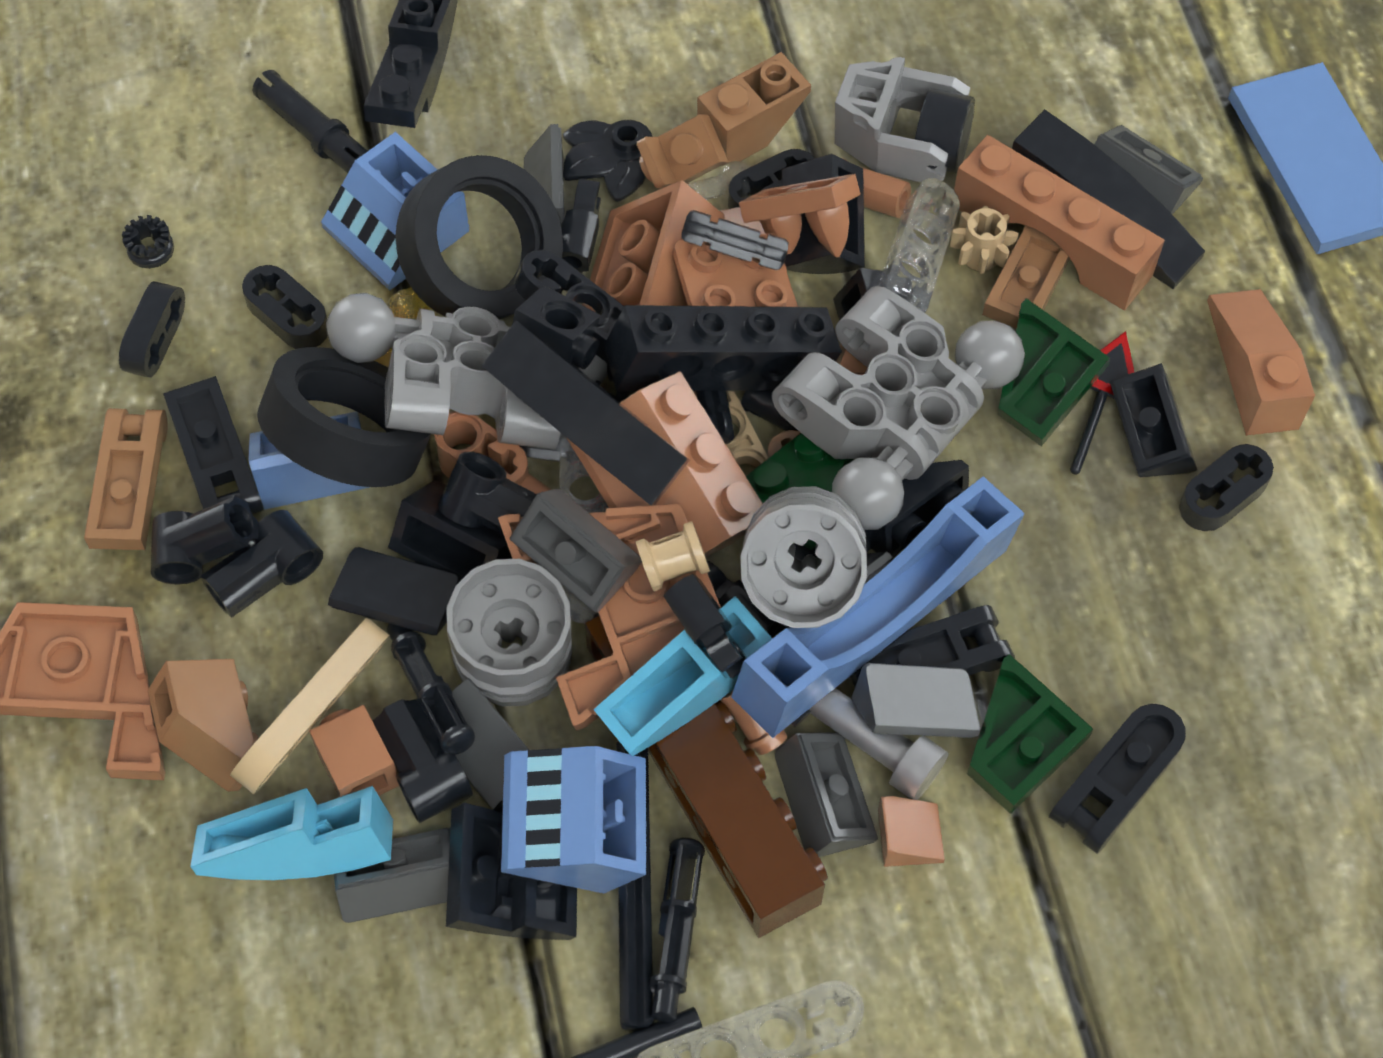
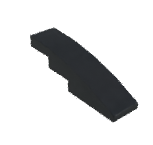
M1044 109L1014 140L1012 149L1164 239L1165 241L1153 276L1170 288L1174 289L1204 256L1205 250L1171 212L1130 173L1087 138Z
M518 321L514 322L482 364L483 368L651 506L656 505L690 461L689 458L649 428L644 421L609 395L604 388Z

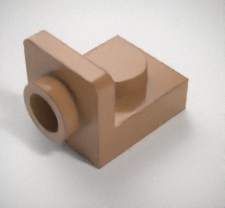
M699 114L658 137H644L637 141V146L641 153V169L646 178L657 189H662L681 180L687 184L729 162L709 114Z

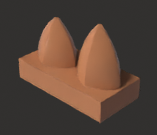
M856 174L764 189L739 202L744 223L760 221L765 234L774 233L775 236L786 239L789 242L787 254H791L798 243L802 228L801 214L805 213L809 226L818 241L837 258L840 257L848 237L849 211L847 202L859 196L860 190Z

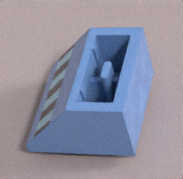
M396 132L354 161L321 221L322 228L389 291L406 279L396 250V225L400 209L415 185L423 178L437 171L429 161ZM462 191L450 196L440 212L437 223V241L440 252L469 232L465 195Z
M599 746L511 751L505 754L501 872L603 894L645 876L646 758L632 756Z

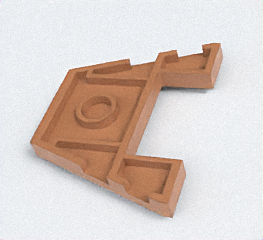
M681 504L606 508V512L589 513L638 555L636 541L645 539L649 543L683 531L684 524L688 523ZM508 514L499 517L498 520L512 559H522L538 564L509 539L523 517L520 514ZM641 562L633 575L598 612L613 650V655L556 677L571 722L576 731L586 728L599 716L593 710L683 630L686 631L663 597L667 590L676 582L694 574L701 579L721 608L708 573L701 574L698 570L663 582V589L654 592Z
M17 602L0 631V715L115 720L106 764V771L109 776L121 779L164 781V761L147 691L150 687L138 619L133 608Z

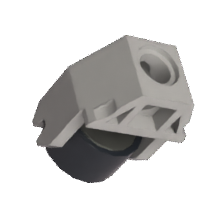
M902 57L893 58L883 63L870 61L850 64L835 101L834 144L875 172L926 184L943 181L946 172L957 173L958 167L963 162L973 122L975 99L969 96L970 87L957 78L905 67V58ZM900 108L921 112L915 139L891 135Z

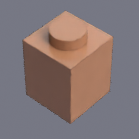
M364 704L353 710L342 709L326 716L318 727L309 730L317 754L339 797L373 786L380 796L399 786L396 779L397 772L394 762Z

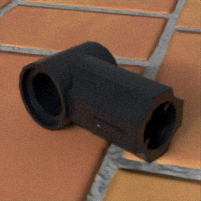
M463 452L459 455L440 497L438 508L445 517L457 524L471 528H478L484 525L504 536L498 518L508 514H520L523 517L537 494L507 479L505 469L492 458L480 453Z
M233 496L194 514L184 511H168L154 517L151 542L152 577L166 584L180 585L195 582L201 578L204 564L247 547L250 541L258 539V520L250 511L249 504Z
M278 510L265 516L258 522V539L250 541L247 547L235 551L200 576L215 602L231 618L280 583L293 585L303 581L321 564L323 551L287 510Z
M417 699L398 700L383 708L381 714L372 720L398 772L396 779L419 824L473 797L472 788L457 757L447 754L442 750L440 740L426 713L420 708Z

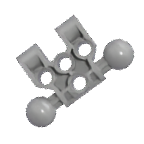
M880 286L871 287L836 324L835 330L842 346L867 367L865 374L856 375L824 354L814 352L809 353L772 392V400L779 414L805 437L834 459H855L838 471L832 483V493L839 495L856 511L864 530L879 529L898 516L904 500L902 480L904 478L908 480L918 479L983 405L984 395L982 389H1000L1019 375L1023 367L1025 352L1022 339L1011 326L999 321H979L970 326L961 334L956 343V363L948 358L949 350L942 325L889 289Z
M367 293L350 294L336 302L327 319L326 328L331 346L341 357L356 363L371 362L387 354L389 349L392 348L385 381L386 428L444 435L449 409L466 415L487 414L492 416L496 422L497 440L499 443L551 450L556 449L561 433L482 367V364L511 328L506 326L505 322L499 320L493 313L478 307H463L454 313L446 312L445 317L435 316L432 310L419 309L417 319L414 320L394 317L391 308L381 298ZM597 355L586 369L578 368L595 382L598 380L603 383L608 375L607 363Z

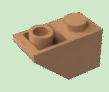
M780 52L697 97V115L709 114L729 161L722 166L728 169L767 147L811 92V84L787 57Z
M234 659L166 661L147 690L159 742L226 791H239L242 785L232 778L230 774L259 737L251 730L247 714L248 692L245 683L239 681Z

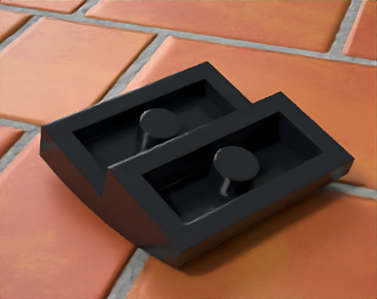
M465 802L451 809L446 927L529 939L571 940L577 935V888L501 872L503 812Z

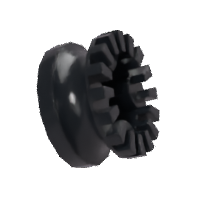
M147 215L145 219H143V216H138L139 220L137 221L131 220V225L124 227L125 231L122 232V240L132 263L140 268L148 269L165 264L172 257L174 251L173 239L170 236L169 227L165 221H161L157 216L153 219L152 215ZM151 237L155 242L153 244L154 248L147 246L148 250H146L142 240Z

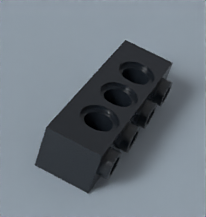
M625 305L604 344L616 391H639L680 371L693 391L775 390L809 353L824 354L835 362L842 353L827 307Z

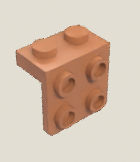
M774 233L760 234L759 237H763V238H766V239H767L768 234H771V235H774V236H775V234H774ZM684 240L676 242L673 249V258L688 306L798 307L785 263L780 270H773L760 266V260L752 258V261L748 262L710 250L711 244L703 242L702 247L685 242Z

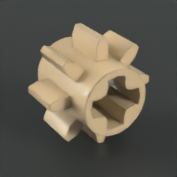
M983 206L982 209L974 211L971 215L963 211L960 216L959 227L952 230L950 247L961 249L958 264L960 266L966 264L969 268L979 271L980 274H984L985 271L994 268L996 265L1003 268L1018 239L1017 232L1007 231L1010 216L1008 214L1002 215L1000 212L988 208V206Z

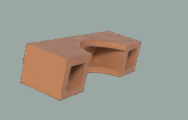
M987 135L958 167L951 203L953 207L971 215L974 211L982 209L983 206H988V208L994 209L1002 215L1008 214L1010 216L1008 223L1023 224L1044 233L1055 241L1069 256L1077 270L1081 285L1125 311L1153 277L1165 241L1164 239L993 137Z

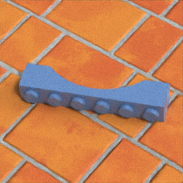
M984 476L946 504L899 555L864 584L858 601L841 618L818 628L788 627L745 659L731 698L774 738L1006 552L1025 513Z

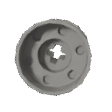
M816 486L791 487L770 496L753 514L740 555L741 581L751 602L770 620L792 628H818L841 618L858 601L867 579L866 532L856 511L839 495ZM808 539L816 542L815 554L817 558L809 554L802 561L795 558L796 546L793 542L800 546H803Z
M495 559L472 569L455 586L447 605V633L451 645L453 663L462 682L470 678L489 702L502 707L526 706L547 697L558 686L556 677L567 673L572 660L570 601L560 581L540 565L522 559ZM516 637L522 638V646L512 643L508 649L502 648V640L511 643Z

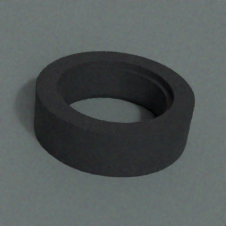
M487 155L468 156L453 161L431 173L409 192L397 219L396 250L406 280L418 297L431 309L445 317L446 312L454 313L459 308L478 307L493 313L500 320L515 314V310L526 301L517 292L515 287L516 274L501 290L488 291L477 289L464 283L449 269L441 255L437 241L438 218L445 202L456 192L475 191L486 194L501 203L511 214L520 233L522 252L517 272L525 256L535 250L550 251L562 258V228L551 198L541 184L526 170L498 157ZM541 275V276L538 277L537 279H539V280L542 281V280H544V279L547 278V277L544 276V275Z
M299 348L289 351L278 358L274 364L257 413L258 422L264 435L276 449L290 460L325 478L362 487H387L408 480L415 473L431 436L429 433L386 428L385 381L388 367L376 361L356 363L341 357L332 348ZM308 401H324L350 408L368 417L386 432L366 431L345 425L321 413Z

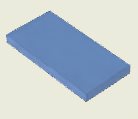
M1323 62L1232 87L1228 97L1230 103L1316 254L1383 236V162Z

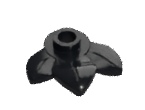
M589 120L573 125L563 133V139L573 147L565 158L564 179L566 181L604 177L608 193L615 202L629 197L646 179L640 166L641 153L638 149L637 141L644 137H653L651 131L647 126L635 120H621L613 124Z

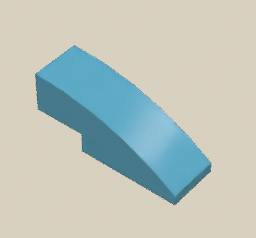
M736 596L721 608L732 624L728 632L747 658L773 639ZM683 630L593 710L628 753L634 756L676 731L734 690L739 674L732 679L726 671L721 672L710 657L706 647L701 648L695 644L690 635Z
M373 786L318 805L308 789L305 788L198 825L190 867L199 876L238 880L312 878L353 871L391 860L393 818Z

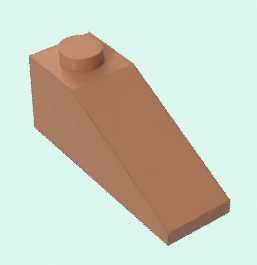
M1261 289L1209 295L1207 300L1246 436L1299 430L1315 397L1301 348Z

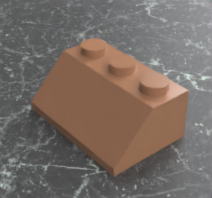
M683 180L613 209L608 217L590 280L623 306H688L673 258V249L676 242L683 240L681 234L686 216L691 210H696L711 215L710 221L717 223L718 219H724L725 215ZM582 303L586 308L596 312L591 306Z
M681 371L642 388L621 401L620 403L644 421L649 428L690 459L656 505L681 504L687 522L692 521L706 558L746 535L752 516L760 508L762 502ZM567 438L609 508L651 506Z

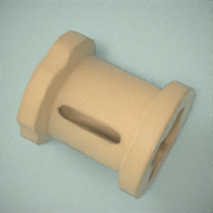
M692 521L684 524L683 531L650 543L645 539L636 541L639 555L654 592L663 589V582L696 570L701 574L710 572Z

